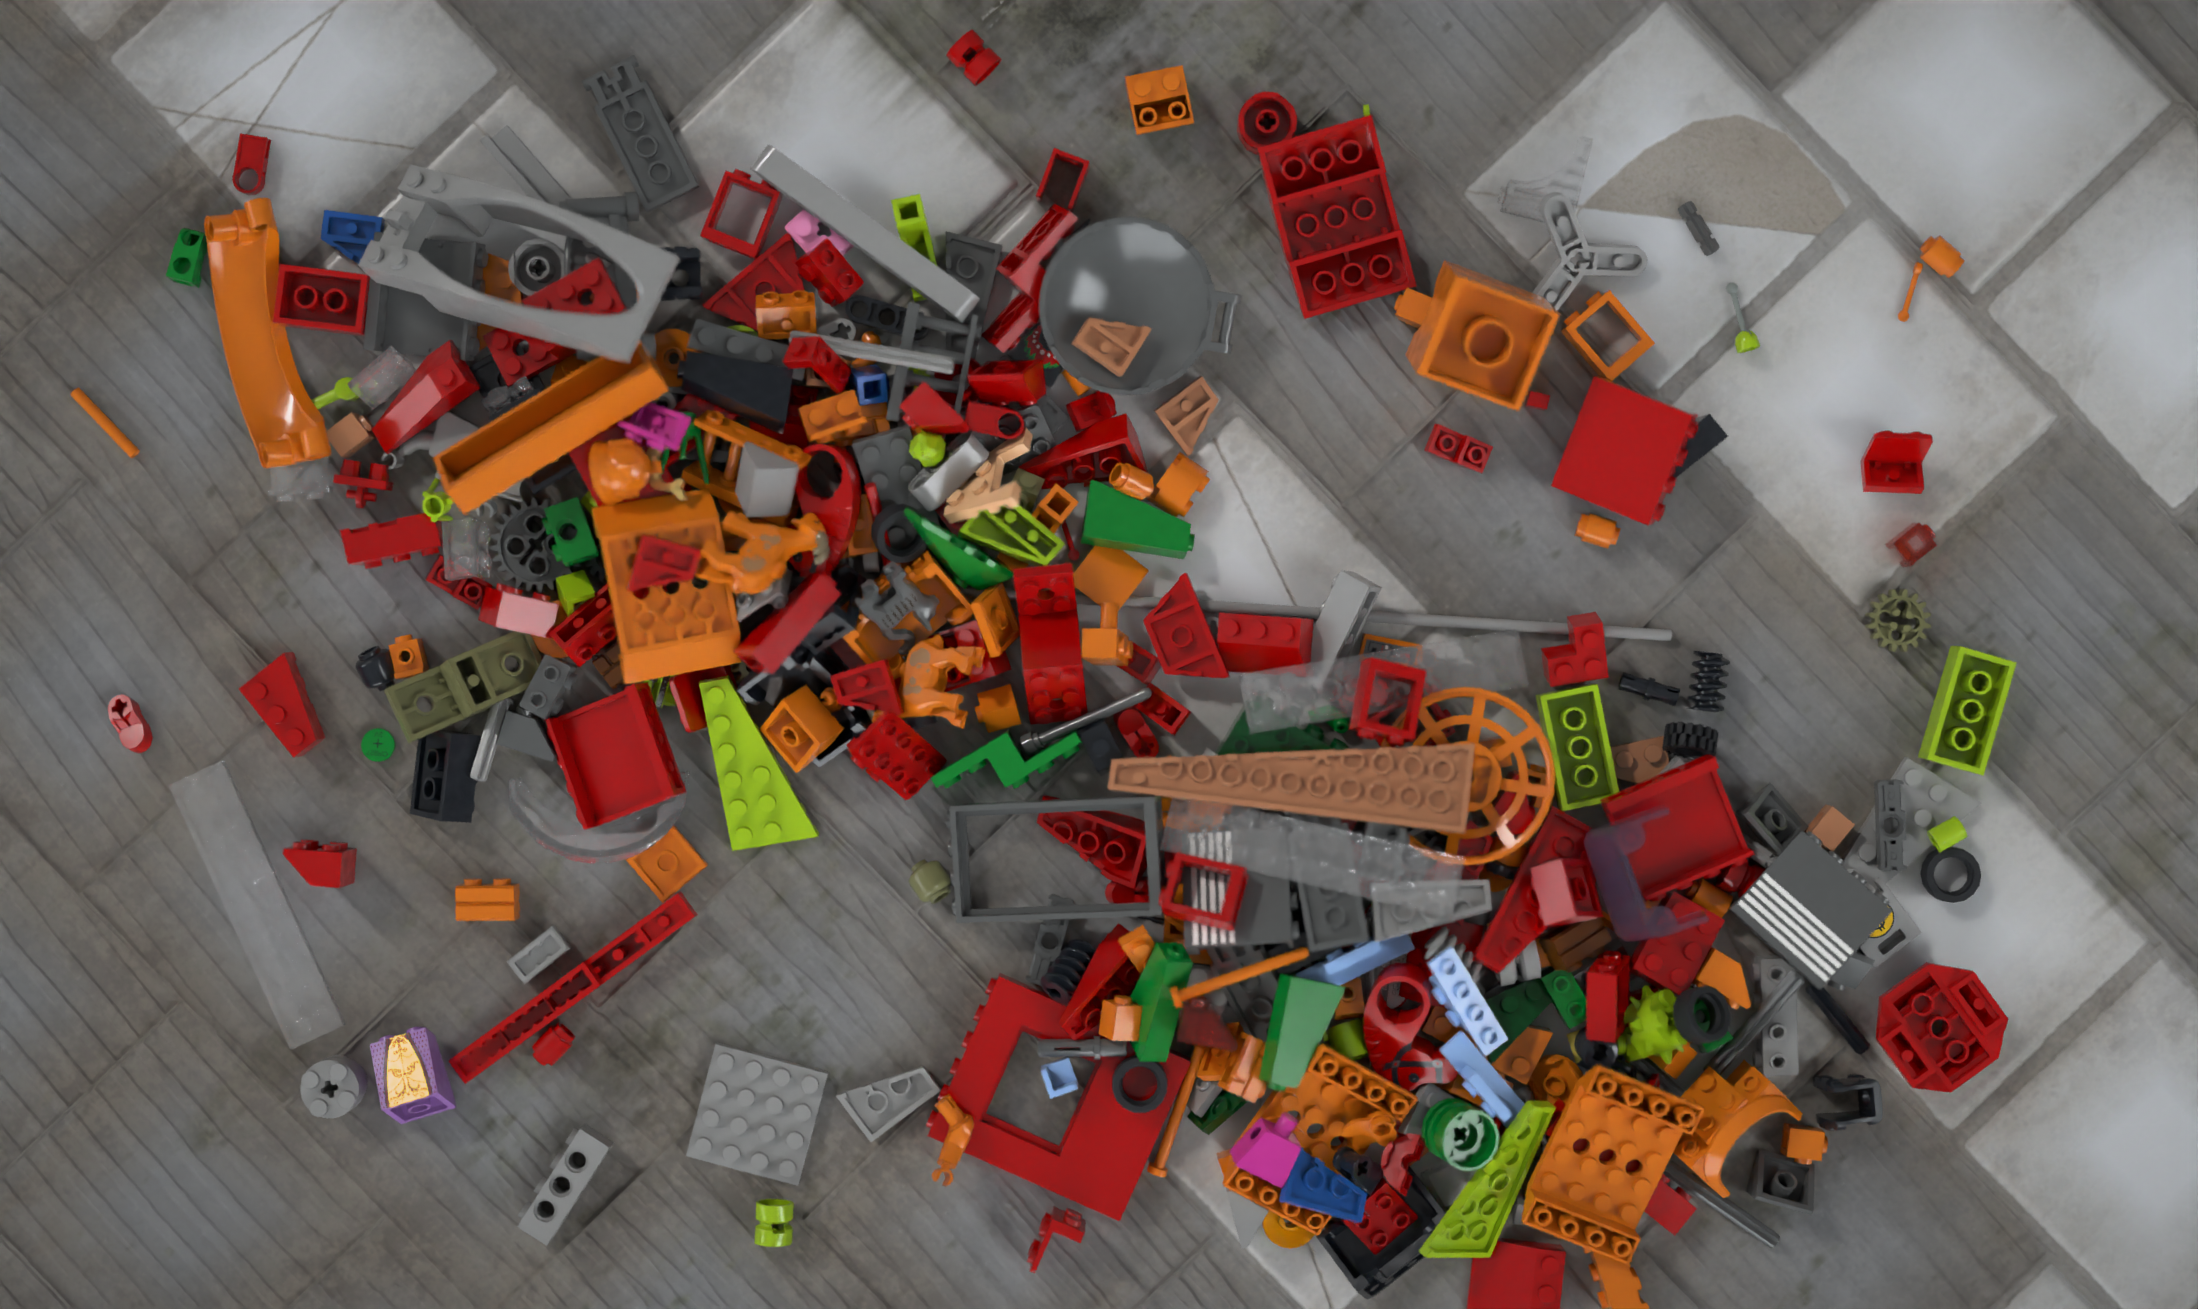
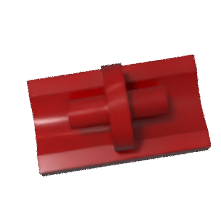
M343 459L340 475L334 474L333 483L358 486L357 490L348 489L346 492V498L355 499L357 508L363 509L367 501L376 502L377 493L368 492V488L393 490L394 482H388V465L371 463L369 479L360 478L362 462Z

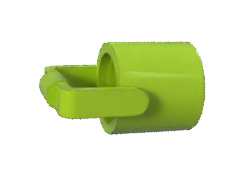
M1364 1017L1331 1027L1325 1031L1322 1037L1323 1042H1329L1331 1049L1353 1061L1369 1056L1364 1039Z

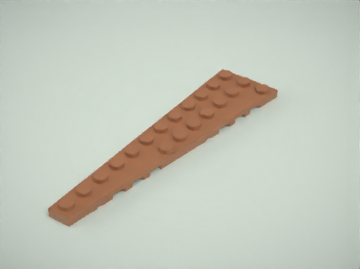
M1475 744L1112 759L1108 790L1465 834Z

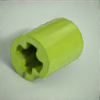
M1956 816L1927 831L1932 845L1940 853L1968 837L1964 826Z

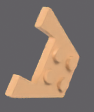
M1027 427L1023 429L1017 438L1007 439L989 452L987 460L947 498L944 516L950 523L978 517V511L986 509L990 513L998 512L1001 509L999 506L1007 505L1009 508L1019 506L1022 488L1016 481L1001 488L1000 483L1004 464L1030 451L1033 435Z

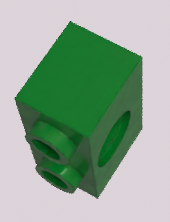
M578 497L544 508L546 517L542 518V522L547 535L553 533L556 544L552 545V550L557 562L563 561L567 568L600 556ZM569 526L575 527L577 529L576 537L572 540H564L561 536L562 531Z
M1552 966L1542 970L1540 979L1552 997V1003L1564 1025L1571 1029L1586 1021L1587 999L1571 972L1555 970Z

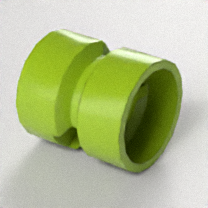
M761 1199L756 1201L755 1218L760 1222L755 1226V1244L766 1247H783L792 1244L793 1227L789 1224V1221L793 1219V1201L786 1199Z

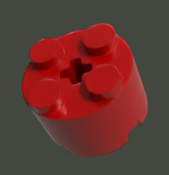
M1260 92L1253 95L1242 106L1237 120L1239 140L1247 151L1258 155V147L1292 138L1297 127V115L1294 107L1284 97L1275 92ZM1264 118H1268L1269 123H1274V125H1271L1270 130H1265L1264 126L1259 125L1262 124Z

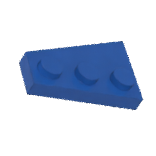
M1301 1147L1287 1181L1281 1189L1279 1202L1351 1222L1362 1223L1367 1193L1342 1175L1336 1174L1324 1165L1325 1163L1316 1157L1313 1158L1303 1151L1304 1148Z

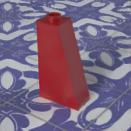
M825 573L822 575L809 574L788 595V602L785 604V607L775 608L734 649L733 653L752 671L773 674L839 598L841 593L835 588L836 582Z

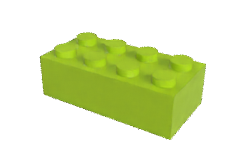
M1950 646L1918 758L1984 776L2017 662L1962 646Z
M1592 683L1535 695L1542 732L1549 743L1553 756L1555 770L1554 788L1558 809L1567 811L1601 804V799L1619 792L1598 684Z

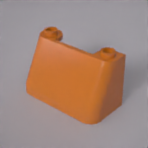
M927 549L919 558L911 562L896 563L907 574L905 578L912 581L921 593L935 595L940 603L936 607V614L929 621L932 627L931 631L927 630L913 616L912 611L893 628L894 630L907 629L913 632L916 637L915 644L927 639L946 622H949L951 625H962L970 620L973 614L970 601ZM884 572L874 580L879 587V594H882L891 587ZM849 601L841 607L846 613ZM860 609L855 629L845 635L843 639L866 664L887 658L893 678L896 680L900 677V667L905 662L903 657L906 656L899 654L898 650L905 641L903 639L888 640L885 638L878 625L867 618Z

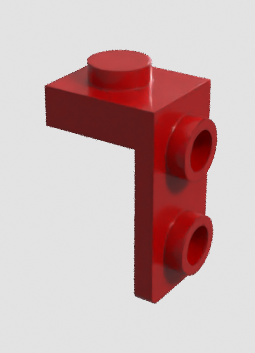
M821 336L792 338L783 359V363L789 369L813 368L837 394L843 393L851 374V369Z

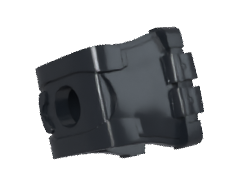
M674 246V249L672 247H661V249L679 258L661 296V301L702 299L701 251L698 248ZM678 270H685L689 275L688 283L684 286H676L673 282V274Z
M1849 1074L1847 1078L1840 1079L1828 1075L1813 1077V1085L1828 1092L1836 1093L1858 1089L1859 1110L1816 1114V1121L1819 1127L1829 1131L1846 1130V1125L1862 1122L1875 1125L1882 1120V1094L1877 1080L1866 1078L1860 1074Z

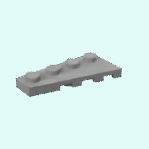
M1489 880L1399 882V885H1392L1391 882H1371L1370 884L1374 943L1490 912L1492 908Z

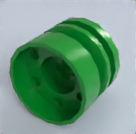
M1448 1098L1438 1101L1429 1109L1423 1119L1421 1133L1423 1143L1427 1149L1459 1170L1473 1171L1482 1168L1491 1161L1497 1151L1499 1133L1493 1119L1461 1099Z

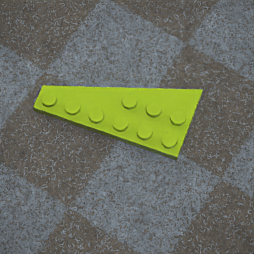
M725 676L701 680L699 686L732 851L818 837L819 832L810 821L803 804L798 800L791 787V783L771 748L766 744L759 727L754 723L731 678Z
M1527 1101L1499 1139L1497 1151L1491 1161L1475 1172L1419 1250L1425 1258L1491 1257L1556 1109L1554 1105L1549 1101Z

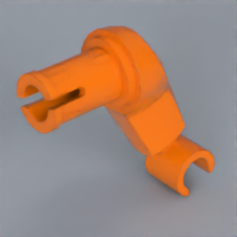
M950 1094L944 1096L938 1101L939 1103L935 1104V1107L950 1125L937 1161L941 1168L935 1169L932 1173L933 1181H938L942 1172L945 1174L943 1186H948L952 1183L953 1174L949 1169H955L959 1163L974 1127L972 1116L964 1114Z

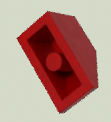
M925 381L899 406L905 413L902 419L913 430L919 427L922 431L939 434L967 433L971 429L965 420Z

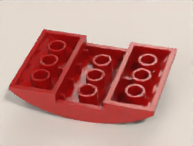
M1372 115L1257 148L1280 244L1304 319L1417 286L1386 178V168Z

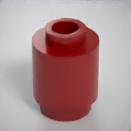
M558 1022L555 1026L551 1025L532 1045L534 1050L532 1055L541 1065L549 1064L553 1066L573 1045L572 1041L575 1039V1035L561 1022Z

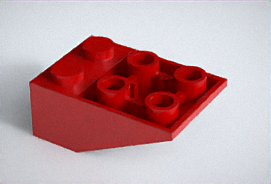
M977 620L937 633L943 638L944 648L946 649L965 646L981 647L985 650L981 668L972 665L969 675L960 672L957 666L948 671V680L944 692L1012 670L1006 651L1000 656L990 657ZM935 634L929 636L927 639L933 638Z

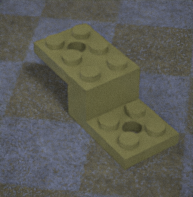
M513 631L447 659L440 666L390 686L384 692L408 743H411L483 712L498 702L526 691L542 658L531 634ZM507 657L517 660L519 665L517 672H510L506 669L504 661ZM419 697H426L430 700L431 710L429 712H422L418 709L417 700Z

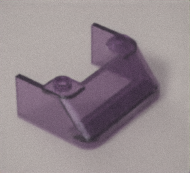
M1665 804L1593 828L1587 832L1584 838V847L1614 930L1620 939L1627 942L1667 936L1709 921L1703 910L1676 919L1673 912L1667 907L1656 906L1646 909L1627 854L1640 849L1645 842V832L1641 823L1670 814Z

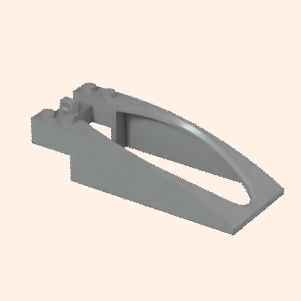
M410 165L397 189L403 197L396 211L388 210L384 218L388 226L379 242L370 241L358 266L376 283L422 295L439 312L629 363L679 258L668 251L622 231L543 201L471 179ZM438 213L461 219L478 237L484 236L492 219L495 218L593 243L629 274L636 284L639 293L638 302L631 310L611 315L571 313L520 305L483 294L455 281L430 264L418 251Z

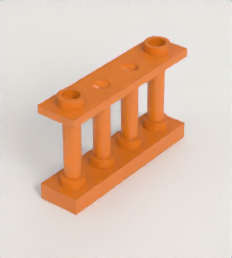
M707 410L694 419L693 425L706 430L703 449L710 482L709 484L704 483L698 460L682 470L681 479H684L687 484L698 489L709 488L711 495L742 508L735 493L737 483L736 472L744 443H752L798 464V471L811 461L812 456L803 453L798 447L788 446L724 417L720 412ZM717 436L731 442L724 472L710 465ZM791 503L788 515L763 516L762 518L784 527L796 517L799 506Z

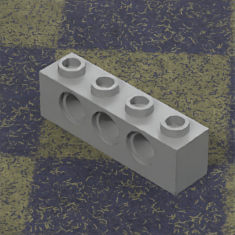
M586 1124L580 1130L573 1129L565 1142L569 1147L564 1155L560 1152L557 1154L550 1165L553 1172L548 1179L543 1177L534 1190L538 1194L533 1203L527 1201L518 1215L522 1220L517 1227L546 1246L553 1239L614 1144L613 1141ZM574 1152H580L585 1156L586 1163L584 1165H578L574 1162ZM560 1176L566 1177L570 1182V1188H560L557 1184V1178ZM542 1201L551 1202L554 1206V1213L548 1214L544 1212L541 1207Z

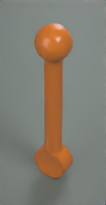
M1916 262L1914 265L1913 276L1902 311L1898 313V319L1902 322L1909 319V306L1919 274L1923 268V264Z

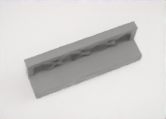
M506 125L492 138L485 135L480 140L529 197L559 207V202L571 199L509 126Z

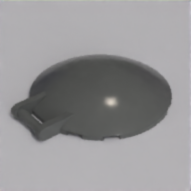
M1115 217L1085 227L1067 240L1058 250L1043 278L1039 298V316L1043 335L1050 351L1070 375L1090 388L1115 395H1139L1149 393L1179 379L1187 372L1196 359L1201 356L1204 350L1231 354L1232 344H1230L1235 312L1237 304H1240L1242 295L1215 290L1210 273L1201 254L1176 230L1160 222L1142 217ZM1218 301L1225 302L1219 340L1218 342L1211 341ZM1096 318L1106 322L1115 321L1126 323V325L1148 326L1151 328L1150 333L1123 376L1118 377L1071 344L1086 319Z

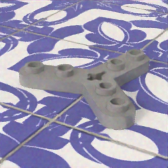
M1559 192L1549 193L1543 198L1540 204V212L1558 258L1532 293L1544 297L1557 311L1584 275L1632 277L1641 274L1645 270L1648 263L1647 256L1639 247L1634 245L1587 243L1570 200ZM1577 252L1582 257L1588 258V260L1577 261L1576 265L1570 261L1571 257H1575Z

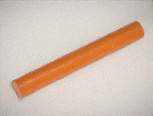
M79 387L71 392L72 398L130 458H134L139 454L140 450Z

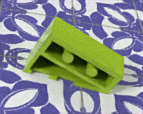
M1002 505L999 506L1001 509L994 513H990L988 509L978 511V517L970 518L958 533V536L1035 567L1049 565L1065 545L1060 538L1020 505L1014 508Z

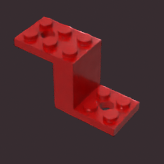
M1072 563L1013 569L1030 725L1071 721L1088 713ZM1049 588L1050 590L1042 591L1041 589Z

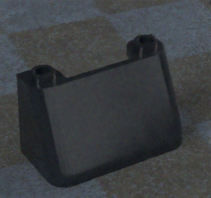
M799 643L773 674L751 671L740 682L737 691L748 703L759 705L765 699L773 708H776L782 699L807 685L821 702L824 701V698L820 699L821 693L826 688L833 687L830 676L847 671V669L826 649L815 655ZM842 705L840 710L831 713L844 729L834 742L813 760L819 768L848 748L846 745L854 737L857 739L872 724L866 709L858 706Z
M1408 1166V1173L1413 1177L1406 1197L1396 1190L1395 1192L1417 1214L1418 1219L1378 1254H1373L1343 1221H1328L1321 1233L1316 1236L1357 1293L1366 1299L1379 1294L1425 1258L1419 1250L1447 1213L1410 1166Z

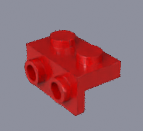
M827 238L794 262L799 268L801 276L812 283L818 290L821 300L831 307L846 301L864 284L863 279Z

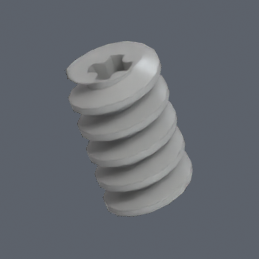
M1446 927L1438 930L1424 945L1423 948L1428 949L1424 958L1427 960L1433 956L1436 957L1451 946L1473 982L1476 983L1485 974L1487 968L1481 969V963L1475 960L1472 961L1474 954L1471 951L1464 953L1465 945L1463 943L1455 945L1457 938L1455 935L1447 937L1449 930Z

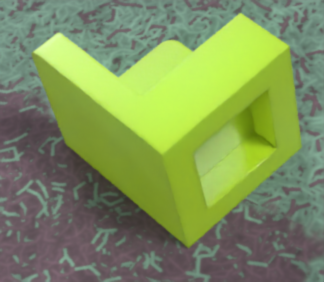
M584 570L556 578L558 598L567 617L574 612V603L595 597V591Z

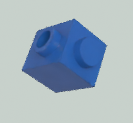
M877 365L850 368L849 388L850 390L854 389L859 406L888 402L887 390H889V379L887 373Z

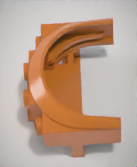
M1743 1060L1726 1080L1709 1066L1680 1097L1703 1106L1705 1110L1693 1134L1682 1133L1673 1153L1717 1194L1725 1198L1730 1195V1192L1721 1181V1169L1729 1150L1737 1139L1755 1122L1772 1113L1786 1112L1798 1121H1800L1803 1113L1768 1078L1747 1061Z

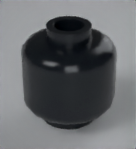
M374 646L358 655L359 660L355 665L356 670L367 688H378L379 691H383L395 684L393 680L395 679V671L389 649H380L379 646Z

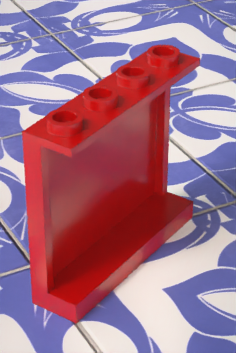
M1601 375L1594 376L1551 486L1647 526L1654 524L1655 520L1659 522L1666 508V505L1662 504L1666 493L1671 494L1677 478L1674 477L1677 466L1682 467L1687 457L1688 450L1685 449L1689 438L1693 439L1698 430L1699 422H1696L1698 414L1686 412L1613 383L1611 379Z
M648 682L630 685L621 692L559 717L545 720L548 737L553 742L557 752V763L563 770L567 780V791L573 797L577 809L576 817L584 830L599 827L686 793Z
M1710 754L1701 756L1600 800L1638 895L1645 901L1655 902L1667 896L1666 892L1675 888L1677 890L1689 888L1694 884V880L1704 877V879L1712 878L1721 873L1720 869L1729 865L1731 867L1740 866L1748 861L1747 857L1754 855L1753 850L1748 848L1716 770L1719 769L1717 760Z

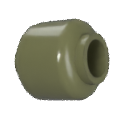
M924 859L911 868L913 873L909 878V885L922 902L938 903L951 892L950 876L939 861L927 862Z

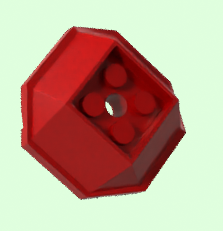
M1926 962L1879 996L1876 1040L1910 1087L1951 1093L1999 1058L2008 1017L1974 971ZM1941 1019L1943 1024L1941 1031L1933 1034L1932 1024L1936 1020Z

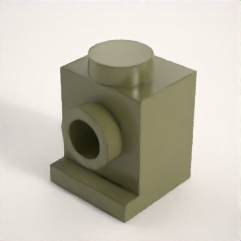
M1018 468L1011 482L1016 481L1022 488L1019 505L1031 514L1045 479Z

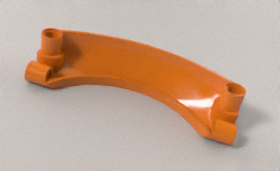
M252 199L244 203L245 209L234 210L231 214L206 216L204 230L207 238L213 296L224 353L235 393L262 467L265 469L294 465L299 462L313 461L330 456L332 451L324 418L311 401L300 379L291 353L286 328L273 323L279 276V232L271 199Z

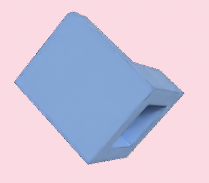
M1069 1057L1041 1066V1074L1050 1099L1078 1089V1081Z

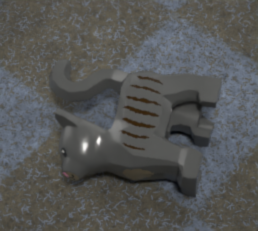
M893 560L883 568L891 587L882 594H879V587L873 580L869 579L861 585L864 598H857L855 602L867 618L878 625L885 638L888 640L903 639L905 641L898 652L901 655H906L915 645L916 637L913 632L907 629L894 630L893 628L912 611L913 616L927 630L931 631L932 627L929 621L936 614V607L940 602L935 595L921 593L912 581L905 578L907 574Z

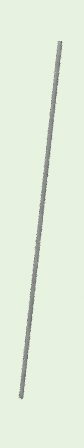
M792 574L790 586H798L806 577ZM957 585L966 597L977 598L987 589L979 591L969 585L966 589ZM1005 588L1009 600H1017L1015 588ZM1075 592L1077 604L1098 605L1085 594ZM1130 596L1122 607L1154 609L1161 598ZM1199 600L1203 612L1318 619L1320 616L1319 607ZM1370 611L1365 621L1372 623L1569 635L1568 624L1557 622ZM1603 625L1604 637L1671 641L1672 630Z

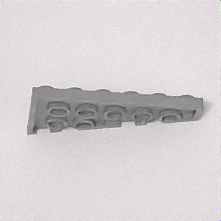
M1908 757L1903 758L1891 778L1904 782V784H1900L1901 810H1905L1906 840H1902L1903 865H1909L1932 845L1927 835L1928 830L1953 816H1956L1961 821L1981 804L1978 800ZM1874 805L1842 857L1845 862L1842 866L1850 873L1853 871L1859 873L1867 881L1865 886L1870 884L1878 891L1879 888L1874 880L1880 877L1886 884L1900 871L1891 870L1885 872L1877 868ZM1889 817L1884 821L1883 828L1885 832L1891 834L1897 830L1898 821L1894 817Z

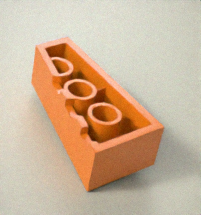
M1430 1005L1428 1015L1420 1027L1423 1032L1446 1043L1456 1033L1462 1031L1479 1050L1469 1032L1460 1026L1454 1027L1445 1015L1448 1011L1446 1008ZM1529 1025L1492 1064V1067L1527 1085L1553 1032L1549 1028Z
M1582 1247L1585 1254L1590 1253L1592 1264H1589L1588 1268L1593 1282H1599L1601 1291L1597 1292V1297L1602 1309H1649L1648 1303H1645L1639 1295L1638 1290H1641L1642 1286L1634 1267L1630 1266V1262L1625 1264Z

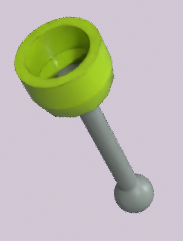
M1729 283L1726 286V291L1731 294L1740 327V332L1735 339L1737 353L1755 350L1760 347L1758 337L1754 332L1746 330L1736 293L1738 286L1735 283Z

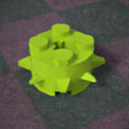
M1643 986L1642 999L1637 1000L1631 996L1632 1004H1629L1625 1010L1624 1023L1629 1022L1630 1030L1633 1036L1629 1037L1630 1042L1644 1056H1660L1666 1064H1670L1672 1062L1673 1050L1677 1049L1683 1053L1684 1049L1682 1046L1688 1042L1680 1035L1674 1023L1673 1006L1677 997L1674 996L1670 989L1653 993L1649 986Z

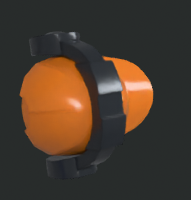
M1493 837L1488 853L1497 851L1505 846L1501 838ZM1523 844L1516 851L1501 859L1484 863L1479 880H1489L1491 892H1499L1506 889L1511 884L1528 851L1526 845Z

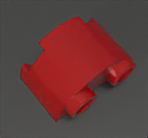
M1408 1133L1406 1136L1390 1141L1382 1153L1381 1167L1383 1168L1385 1178L1396 1191L1405 1197L1413 1180V1177L1408 1173V1166L1413 1161H1420L1425 1149L1423 1138L1418 1134Z

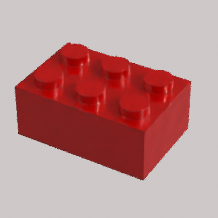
M280 264L273 323L284 327L364 336L370 276L367 274Z
M1672 891L1667 892V896L1661 900L1630 958V972L1660 990L1670 989L1674 996L1677 997L1684 990L1690 988L1725 920L1677 892Z

